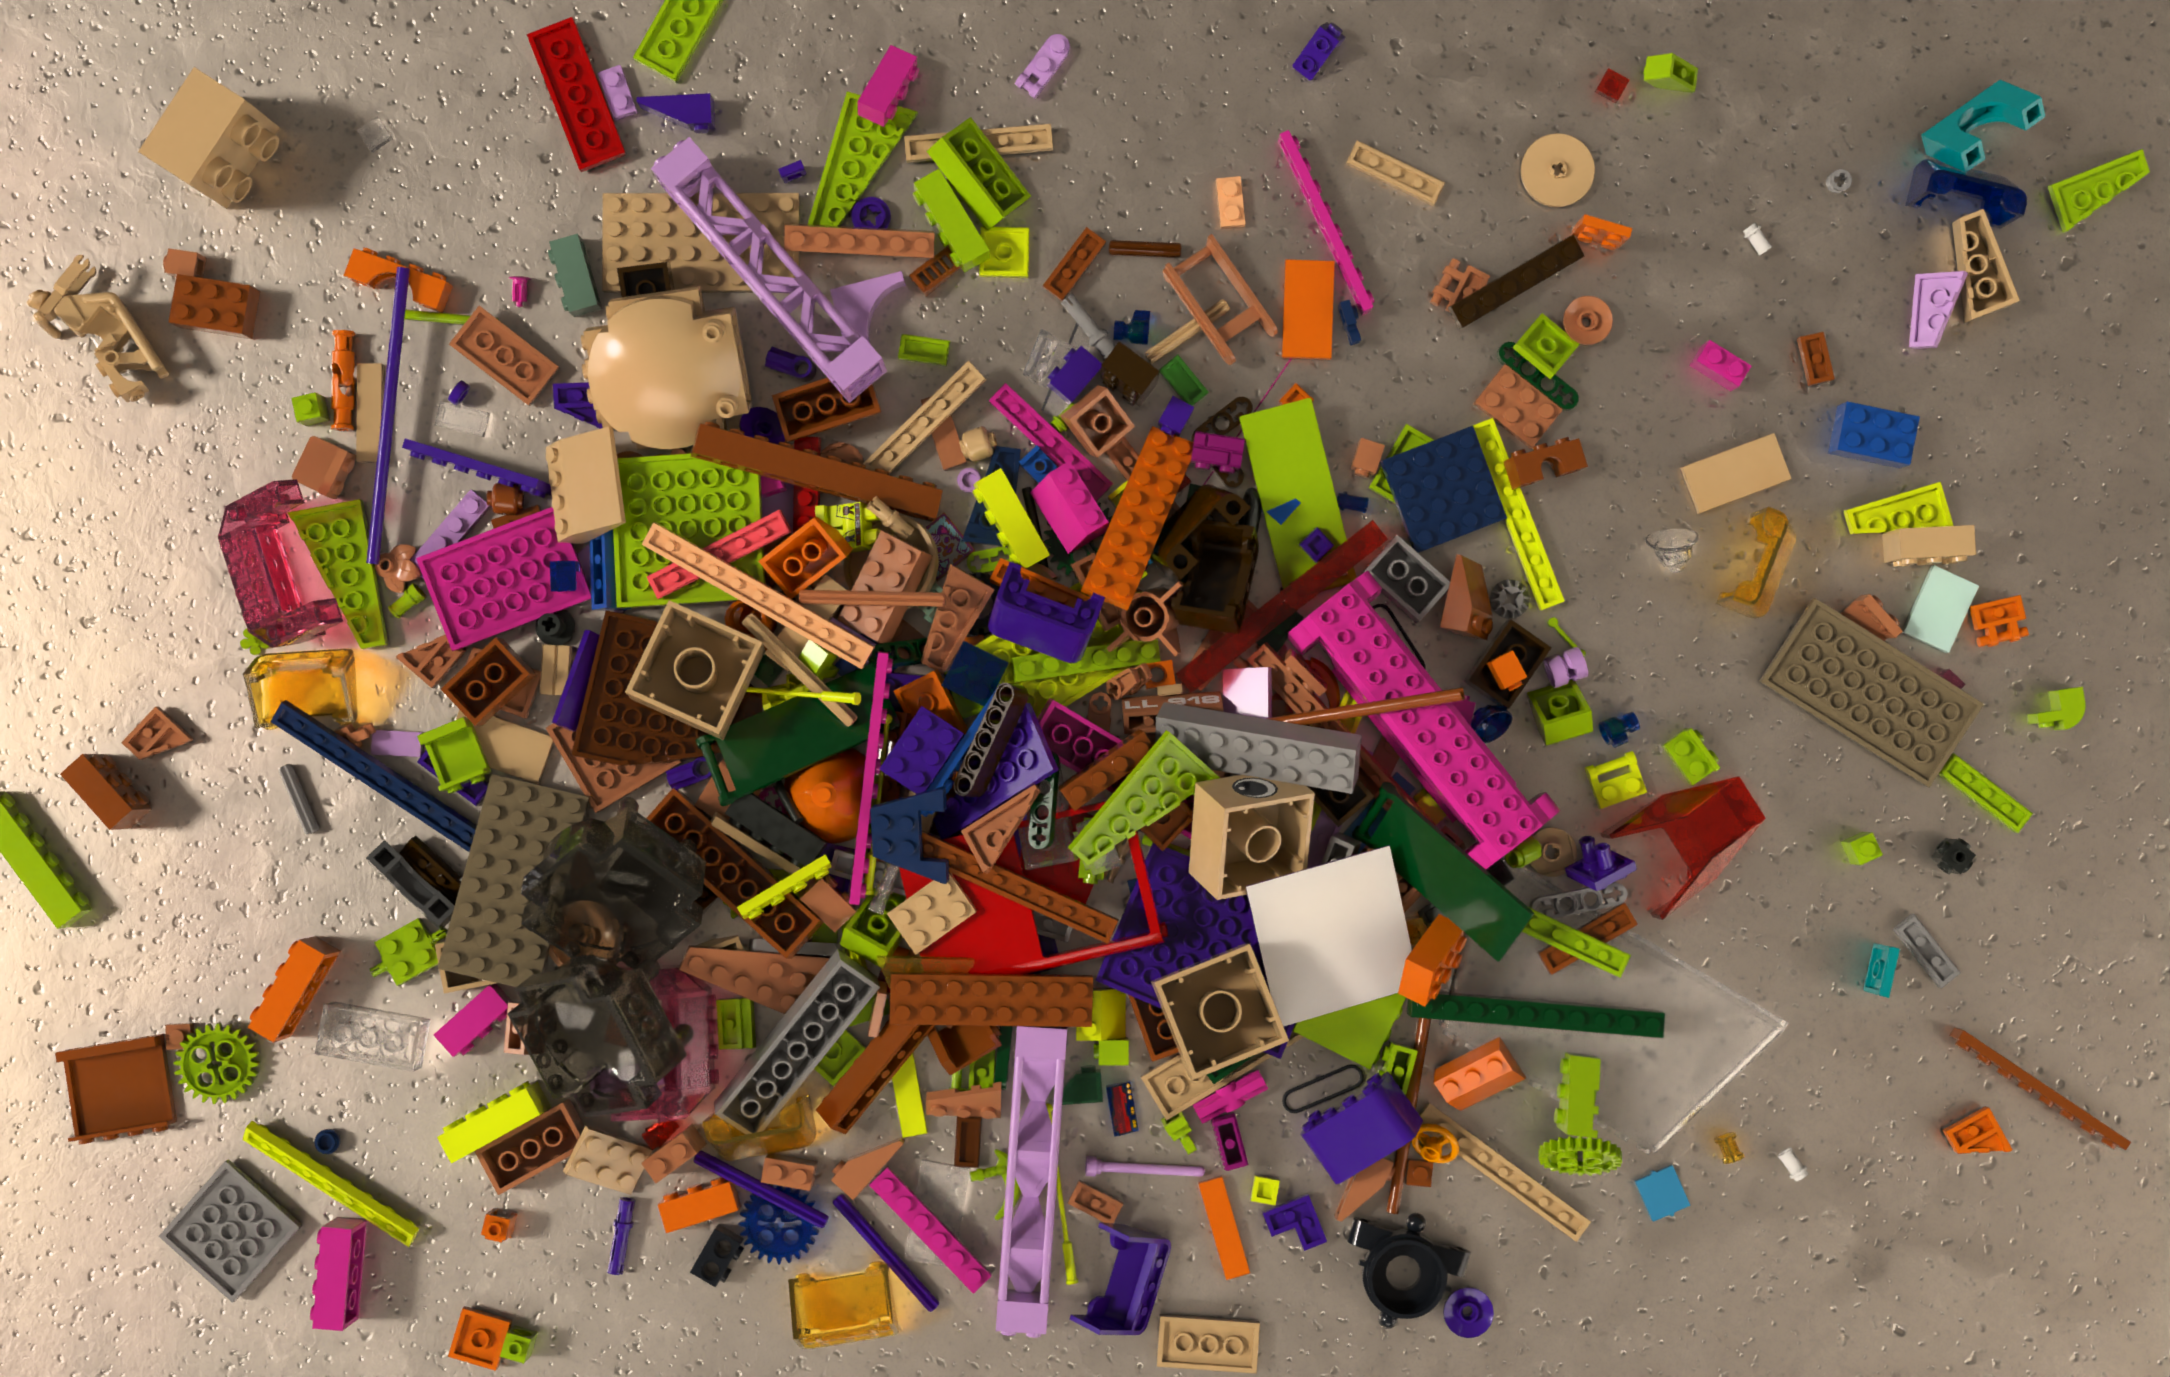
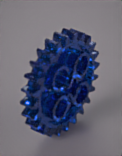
M778 1185L776 1189L811 1207L816 1202L815 1200L809 1202L806 1200L810 1194L809 1192L801 1195V1189L794 1191L790 1187L783 1188V1186ZM752 1193L750 1198L753 1202L745 1201L743 1204L748 1210L740 1212V1215L746 1219L738 1223L739 1226L745 1227L741 1231L740 1236H748L744 1245H753L750 1253L758 1250L760 1252L758 1255L759 1260L766 1255L768 1256L767 1262L770 1264L774 1257L777 1259L778 1265L781 1264L784 1257L788 1263H791L792 1255L800 1259V1250L808 1253L810 1249L806 1243L814 1245L816 1240L811 1235L819 1234V1230L814 1228L815 1225L796 1215L788 1214L786 1210ZM762 1205L771 1206L773 1215L767 1216L763 1214L761 1210ZM777 1218H781V1222H793L796 1220H800L802 1224L798 1225L795 1223H784L782 1228H780L778 1223L773 1222H775ZM758 1221L769 1222V1223H768V1224H764V1225H759V1224H758ZM763 1230L771 1231L773 1240L767 1241L763 1239L761 1232ZM786 1231H796L798 1239L794 1241L788 1239Z

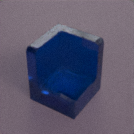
M550 561L551 592L577 590L576 572H580V563L578 561Z

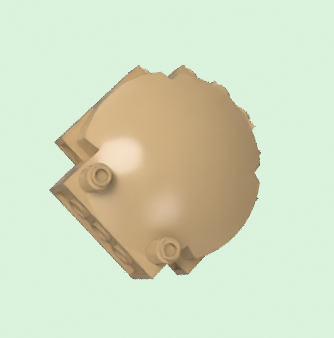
M701 286L611 299L608 302L609 306H606L608 325L586 328L583 331L584 335H581L582 348L587 350L588 357L584 360L585 364H582V373L584 379H588L590 389H587V397L589 403L593 404L594 410H596L597 421L599 424L602 423L603 428L610 426L618 432H629L632 443L637 445V450L647 448L679 449L694 445L700 423H716L720 425L719 429L728 431L726 418H730L733 415L747 414L753 405L735 307L705 311Z

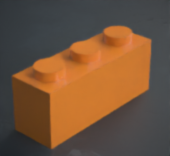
M722 1177L711 1180V1185L702 1187L701 1184H696L688 1187L686 1193L679 1195L677 1191L668 1193L657 1204L666 1233L736 1212L742 1206L735 1184Z

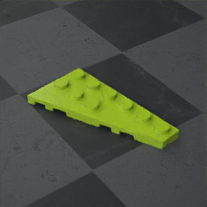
M846 92L808 221L809 225L841 226L915 120L918 111L897 106L894 118L892 120L889 119L885 127L859 116L857 101L861 95Z
M1166 730L1068 846V849L1087 865H1090L1113 850L1114 846L1125 838H1131L1136 834V831L1145 825H1151L1180 806V803L1189 796H1195L1196 782L1219 779L1220 777Z

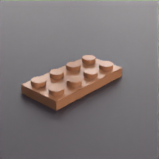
M481 306L477 307L449 343L450 346L528 406H531L560 369L559 366Z

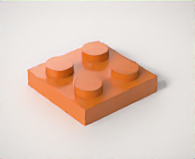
M1584 214L1574 225L1572 235L1574 234V236L1578 237L1577 239L1581 242L1592 243L1593 241L1600 243L1601 247L1605 249L1615 250V248L1619 249L1630 238L1633 228Z
M464 1306L448 1357L496 1371L500 1364V1354L512 1320Z

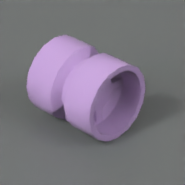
M1578 647L1563 651L1562 656L1555 654L1543 660L1546 675L1553 688L1568 684L1569 679L1577 681L1588 677L1587 664Z

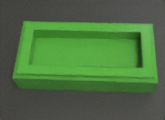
M1176 355L1159 369L1161 375L1179 397L1191 406H1194L1209 394L1208 390L1179 355Z

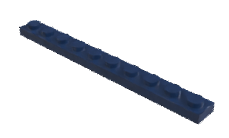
M287 700L281 702L271 720L273 724L470 852L477 827L476 824Z

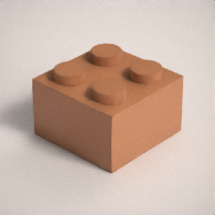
M1100 385L1094 387L1061 415V418L1087 453L1096 458L1101 456L1135 427L1110 391Z

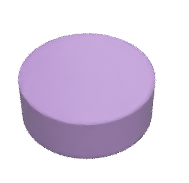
M965 468L959 473L957 482L962 491L973 493L972 490L975 489L974 483L981 480L982 477L976 469Z

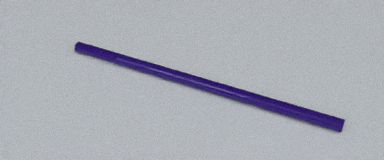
M397 267L366 560V563L378 565L410 272L409 268Z

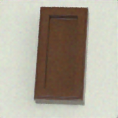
M957 1116L954 1166L979 1168L982 1117L961 1118Z

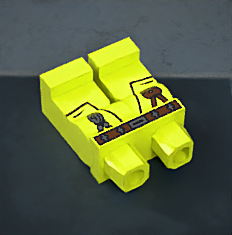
M855 502L835 506H815V516L840 532L853 548L850 553L871 550L881 531L880 529H872V521L880 519L866 508L867 504Z

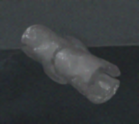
M885 863L879 883L875 884L876 891L868 910L884 914L890 894H893L895 890L893 887L900 871L898 866Z

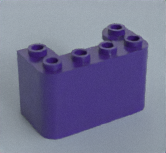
M1009 562L988 622L989 631L997 637L1068 663L1080 661L1094 630L1105 597L1093 592V595L1087 601H1082V599L1078 598L1075 607H1069L1026 591L1030 580L1022 578L1020 573L1022 566Z
M1389 1072L1383 1075L1379 1073L1373 1075L1367 1080L1368 1085L1362 1089L1363 1093L1356 1097L1354 1094L1348 1096L1337 1109L1333 1106L1323 1112L1316 1110L1307 1117L1308 1122L1301 1127L1303 1130L1300 1135L1335 1184L1342 1183L1406 1145L1417 1135L1423 1119Z

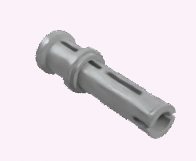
M1072 293L1068 296V299L1072 302L1073 306L1066 299L1061 302V305L1065 307L1090 338V346H1094L1100 352L1104 362L1116 345L1108 337L1109 332L1099 328Z

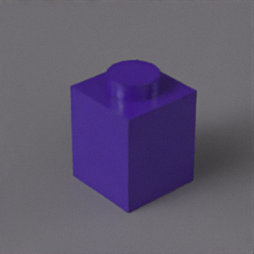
M1172 396L1158 421V425L1161 426L1160 430L1172 437L1174 434L1180 436L1194 411V407Z

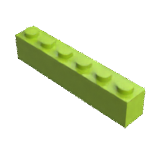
M2 791L0 792V853L57 929L67 928L92 910L88 905L89 900L84 893L78 891L74 886V880L71 875L64 872L59 866L57 856L49 852L45 847V841L42 836L34 832L30 827L28 817L19 812L13 797Z

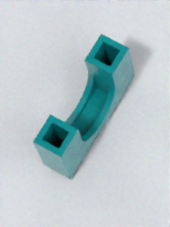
M1998 80L1921 135L1926 155L1967 173L1986 159L1981 139L1969 134V132L1982 124L1990 122H2006L2026 131L2046 117L2042 97L2005 81Z

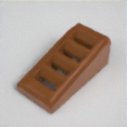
M948 247L909 275L912 282L925 297L961 268L954 265L950 257L952 252ZM946 256L954 266L949 268L942 258ZM939 262L946 272L942 274L935 266L936 263ZM931 268L938 278L934 279L928 270ZM923 274L930 281L928 285L920 278Z

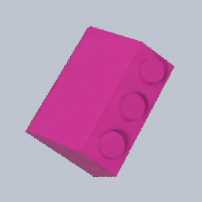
M1070 460L1048 473L1030 492L1069 555L1104 534L1108 529V520Z

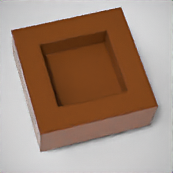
M1408 1158L1405 1184L1431 1187L1433 1162Z

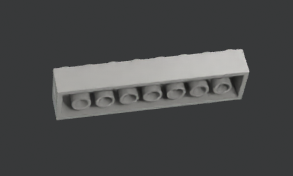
M1167 702L1163 703L1156 716L1155 743L1167 730L1211 770L1350 794L1353 793L1358 779L1362 735Z
M837 949L714 1101L715 1115L756 1141L880 988L877 976Z

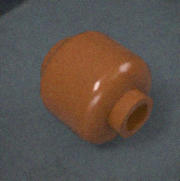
M495 483L492 491H487V505H492V510L495 514L516 515L519 509H523L524 491L520 490L517 484L509 487Z

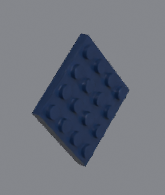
M1473 426L1380 461L1410 544L1417 553L1507 519Z

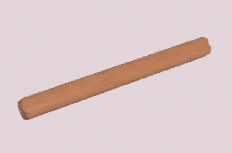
M800 590L799 602L803 604L944 607L946 605V594L934 592Z

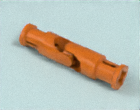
M333 330L335 350L332 351L331 409L334 410V424L331 425V429L335 431H353L352 410H354L353 373L355 370V353L352 352L355 332L350 330ZM341 387H347L345 395L341 392Z

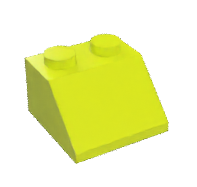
M1093 988L1092 1027H1076V1041H1103L1126 1038V993L1114 988Z

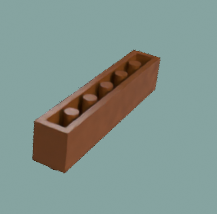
M888 1020L877 1038L870 1041L867 1048L854 1061L853 1065L839 1079L836 1086L816 1109L827 1125L835 1131L847 1134L935 1025H890Z

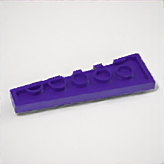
M406 438L404 439L402 448L411 451L409 456L424 460L425 456L433 458L432 463L446 467L447 463L455 465L454 470L466 474L471 470L477 472V477L489 481L493 477L499 479L498 483L509 487L517 484L521 486L520 490L541 498H545L546 494L552 496L550 484L537 478Z

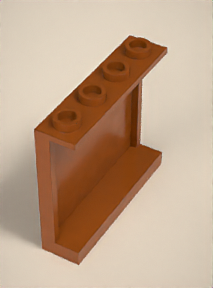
M164 1033L67 1049L55 1053L56 1063L64 1062L75 1136L68 1138V1142L78 1140L79 1145L95 1142L94 1138L103 1136V1140L119 1138L120 1133L128 1132V1136L143 1134L144 1129L152 1128L153 1132L168 1130V1125L177 1122Z

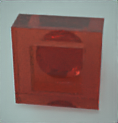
M1608 68L1595 93L1616 104L1629 79Z

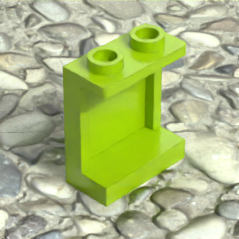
M467 717L459 718L417 736L420 745H425L440 782V786H438L439 791H448V794L463 789L462 784L471 781L472 785L486 780L485 775L492 773L474 726Z

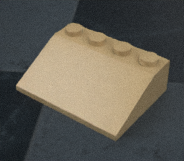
M608 426L560 439L546 447L552 508L554 509L555 531L558 542L584 544L626 523L613 427Z

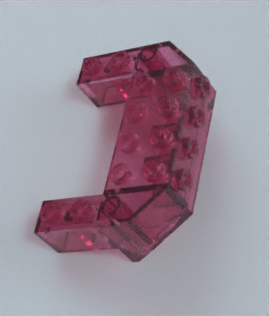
M297 479L272 481L225 506L218 534L220 548L247 630L271 648L300 644L325 636V630L343 622L336 598L311 601L302 606L277 530L290 523L287 515L288 511L305 503Z
M679 965L617 967L606 970L607 995L653 993V1000H662L665 1086L660 1090L627 1091L611 1095V1121L658 1119V1122L686 1119L715 1089V1084H719V1070L715 1069L714 1059H718V1045L714 1044L713 1034H717V1020L713 1019L712 1010L716 1009V995L712 994V988L702 979L680 971Z

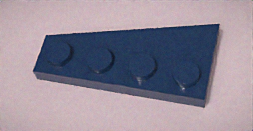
M996 446L985 477L1001 468L1016 493L1021 449ZM976 500L961 542L1003 547L997 537L999 530L995 524L991 525L984 512L987 509L983 502L979 504Z

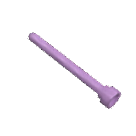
M1086 1156L1085 1176L1096 1177V1174H1101V1172L1201 1177L1204 1175L1205 1170L1201 1166L1102 1162L1101 1159H1097V1156Z

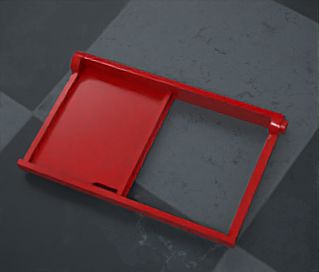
M1106 801L1081 806L1075 811L1068 809L1056 812V819L1099 810ZM1048 814L1038 817L1041 820H1045L1048 817ZM1030 819L1022 820L1018 828L1029 826ZM1138 831L1128 839L1150 932L1111 940L1108 944L1102 942L1044 956L1032 909L952 874L978 911L919 952L924 973L1028 974L1165 943V937L1169 936L1166 923H1161L1158 917ZM963 834L943 839L972 853ZM1013 834L997 859L996 864L1024 876ZM899 867L906 899L933 881Z

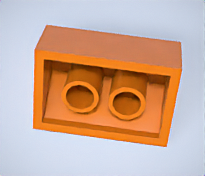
M815 516L758 562L786 596L793 599L799 594L800 590L806 589L846 558L853 548L836 528Z
M1500 1037L1436 1068L1434 1073V1084L1445 1101L1460 1111L1526 1079V1076Z

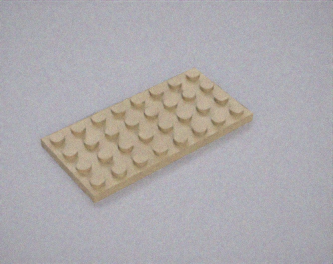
M603 193L602 291L604 293H621L617 268L661 262L671 263L675 290L701 286L702 293H754L668 193ZM696 193L690 198L696 206L699 203L700 193ZM714 193L712 216L744 219L723 193ZM736 193L784 248L785 224H800L799 193ZM739 235L722 236L729 243ZM765 244L762 274L796 278L770 247ZM751 245L739 255L747 265L750 261ZM786 251L800 267V251Z

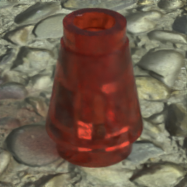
M670 1115L668 1118L645 1128V1132L641 1136L648 1146L654 1150L657 1147L660 1148L680 1126L674 1117Z

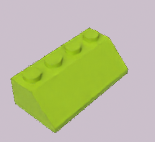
M971 117L940 138L926 151L987 231L1031 197Z

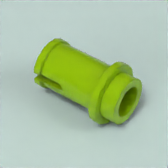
M1073 402L1057 417H1052L1051 425L1059 433L1068 430V426L1061 418V415L1074 405Z

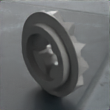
M1512 579L1503 580L1496 584L1491 592V606L1503 618L1512 619L1519 617L1529 607L1530 596L1527 587L1520 581ZM1506 592H1508L1510 595L1516 593L1519 594L1514 599L1515 605H1513L1512 603L1502 605V603L1505 602L1504 600L1507 598Z

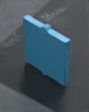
M1673 1165L1658 1171L1652 1170L1651 1174L1635 1180V1184L1653 1222L1668 1215L1674 1216L1675 1212L1690 1206Z

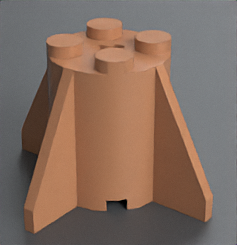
M1179 581L1171 589L1161 586L1143 591L1137 588L1128 611L1122 608L1120 610V623L1124 632L1107 647V650L1109 652L1113 651L1130 638L1144 642L1159 638L1174 656H1178L1181 653L1177 632L1179 623L1175 619V612L1171 608L1173 595H1177L1182 590L1184 584Z

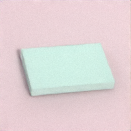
M1932 565L1905 622L1902 633L1944 653H1949L1979 585Z

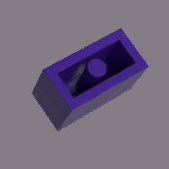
M1082 345L1077 350L1072 347L1063 358L1067 362L1061 369L1056 366L1048 375L1050 382L1046 386L1068 405L1080 394L1101 369L1102 365Z

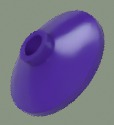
M753 407L749 413L742 415L739 428L745 432V436L752 438L755 435L768 438L770 443L777 445L779 442H785L782 427L775 411L765 407Z
M1464 1287L1454 1291L1447 1298L1443 1315L1448 1328L1453 1333L1464 1338H1474L1488 1330L1493 1321L1494 1310L1490 1299L1484 1292L1473 1287ZM1464 1307H1471V1312L1463 1314Z

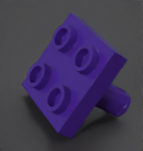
M1584 836L1579 839L1583 858L1565 868L1567 877L1595 891L1603 890L1608 885L1626 878L1628 874L1637 870L1635 861L1610 850V845L1607 843L1596 845L1595 838L1592 836Z

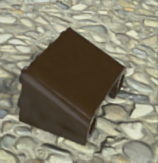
M1207 484L1201 486L1164 524L1150 560L1174 584L1177 583L1198 563L1181 545L1186 537L1208 515L1215 521L1227 522L1234 526L1251 507L1237 494L1214 485Z

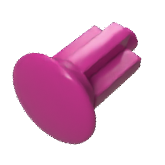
M511 276L509 279H513L512 301H516V306L520 308L523 307V302H527V280H531V278Z

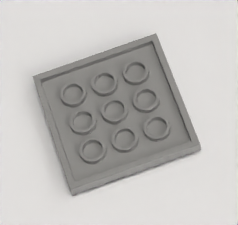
M228 1159L158 1237L233 1303L302 1227V1224Z

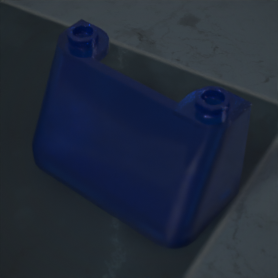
M1925 159L1917 164L1913 171L1905 205L1919 208L1925 199L1932 200L1936 195H1945L1948 192L1981 199L1980 210L1984 209L1991 220L1989 222L1990 226L2001 229L2025 214L2027 196L2022 189L2003 176L1975 169L1965 173L1941 161Z

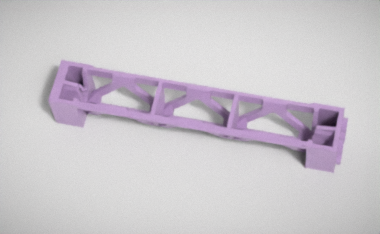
M690 137L679 141L668 155L661 156L655 161L651 170L662 188L692 220L849 403L887 372L884 361L877 351L863 336L860 337L771 235L769 230L716 172L708 157ZM715 185L744 219L712 216ZM700 190L699 203L696 206L690 198ZM722 235L739 236L728 243ZM765 244L770 247L796 278L762 274ZM751 245L750 261L747 265L739 255ZM772 293L791 294L779 302ZM803 302L801 322L798 324L790 313ZM816 302L847 337L813 334ZM822 351L842 353L833 361H830Z

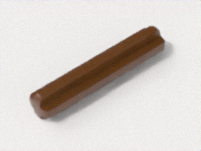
M1111 240L1109 242V254L1179 258L1181 256V244Z

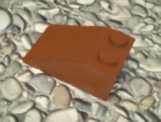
M1457 554L1440 627L1460 636L1488 640V636L1493 629V615L1482 565Z

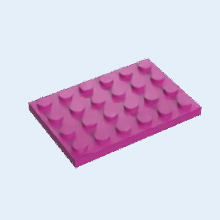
M552 507L416 558L452 651L462 649L538 620L544 614H554L591 600V590L573 543H561L557 540L554 509Z

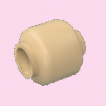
M983 426L964 432L962 440H959L965 459L969 458L972 462L991 457L994 454V446L998 445L994 432H988Z

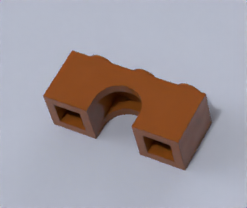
M1569 437L1554 441L1555 445L1548 447L1547 443L1534 446L1533 451L1526 453L1525 449L1511 453V458L1504 461V466L1512 490L1543 480L1542 462L1552 466L1556 478L1588 467L1579 438L1570 441Z

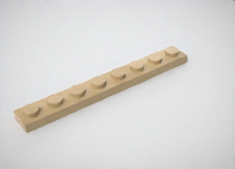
M1428 1102L1419 1114L1423 1119L1422 1124L1440 1125L1456 1137L1459 1144L1458 1155L1574 1241L1577 1242L1591 1223L1590 1220ZM1426 1131L1433 1137L1443 1136L1437 1132ZM1450 1142L1447 1143V1144H1444L1445 1146H1447L1449 1149L1452 1150V1146H1451Z

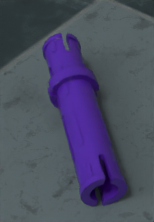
M630 1197L619 1198L617 1217L613 1221L615 1229L607 1273L612 1275L623 1274L629 1233L634 1224L632 1215L636 1200Z

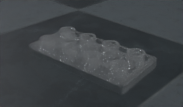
M922 1159L916 1196L959 1239L971 1168L956 1167L952 1164ZM910 1228L904 1260L947 1267Z

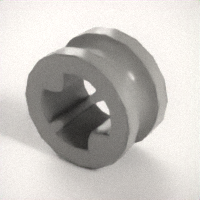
M1844 169L1834 171L1826 180L1827 188L1833 193H1841L1847 190L1852 183L1850 173ZM1841 176L1840 180H1844V184L1837 186L1838 182L1835 183L1834 179Z

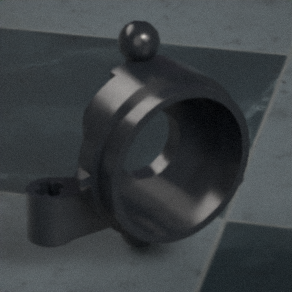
M1413 1213L1408 1216L1406 1220L1408 1229H1397L1396 1231L1379 1226L1370 1220L1354 1217L1348 1236V1243L1369 1250L1365 1259L1359 1260L1358 1265L1362 1266L1364 1289L1371 1302L1381 1311L1378 1318L1379 1324L1386 1329L1395 1327L1398 1318H1417L1434 1309L1442 1299L1445 1291L1451 1292L1452 1287L1447 1285L1448 1274L1464 1277L1470 1259L1471 1251L1455 1245L1449 1246L1432 1242L1428 1237L1421 1234L1420 1232L1426 1226V1220L1419 1213ZM1398 1256H1409L1415 1259L1419 1266V1277L1413 1285L1406 1288H1397L1387 1280V1266L1391 1260Z

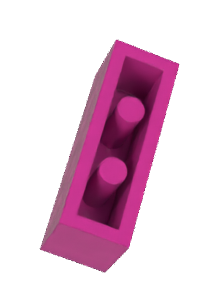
M890 45L857 101L859 116L885 127L889 119L892 120L894 118L898 102L905 99L909 83L911 81L914 82L918 76L917 56Z
M497 983L490 984L441 1027L434 1036L452 1057L459 1054L464 1056L475 1047L473 1042L478 1037L483 1039L494 1030L491 1026L497 1020L501 1023L507 1018L508 1002L513 1001Z

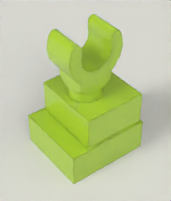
M1183 1112L1168 1120L1165 1117L1161 1119L1168 1135L1171 1136L1173 1141L1180 1139L1188 1155L1197 1150L1188 1134L1192 1129Z

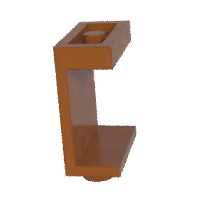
M952 1025L951 1029L945 1027L940 1031L934 1026L927 1035L941 1065L949 1075L956 1073L1002 1045L998 1038L1001 1034L998 1026Z

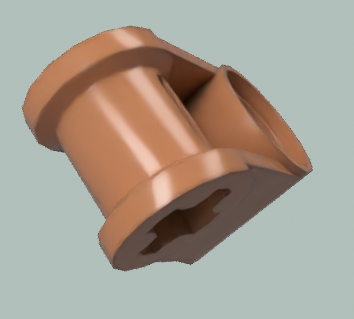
M1104 692L1093 694L1089 701L1088 715L1086 716L1088 721L1109 733L1112 705L1110 696ZM1099 696H1103L1104 701L1108 702V705L1103 706L1102 710H1098L1097 705H1093V701L1098 700Z

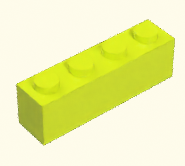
M1001 468L974 483L975 489L972 492L978 503L983 502L987 511L984 513L991 525L995 524L999 530L997 537L1003 547L1008 546L1011 555H1009L1011 562L1027 569L1050 556Z

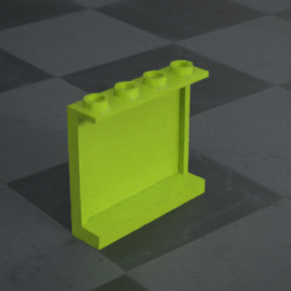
M1395 993L1295 1023L1292 1031L1371 1069L1372 1065H1375L1380 1058V1049L1383 1043L1387 1042L1391 1036V1027L1394 1021L1398 1020L1402 1014V1005L1406 997Z

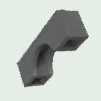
M385 840L366 857L368 863L440 931L451 921L454 905L442 893L426 882Z

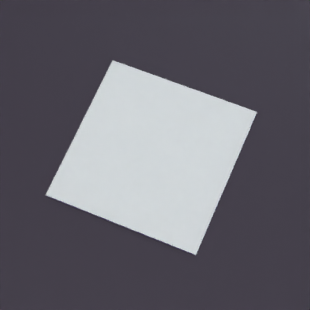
M1389 845L1245 886L1269 992L1283 1027L1398 993L1405 960L1411 953L1412 948Z

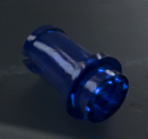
M1346 491L1338 493L1337 503L1340 511L1348 509L1366 513L1368 497L1349 495Z

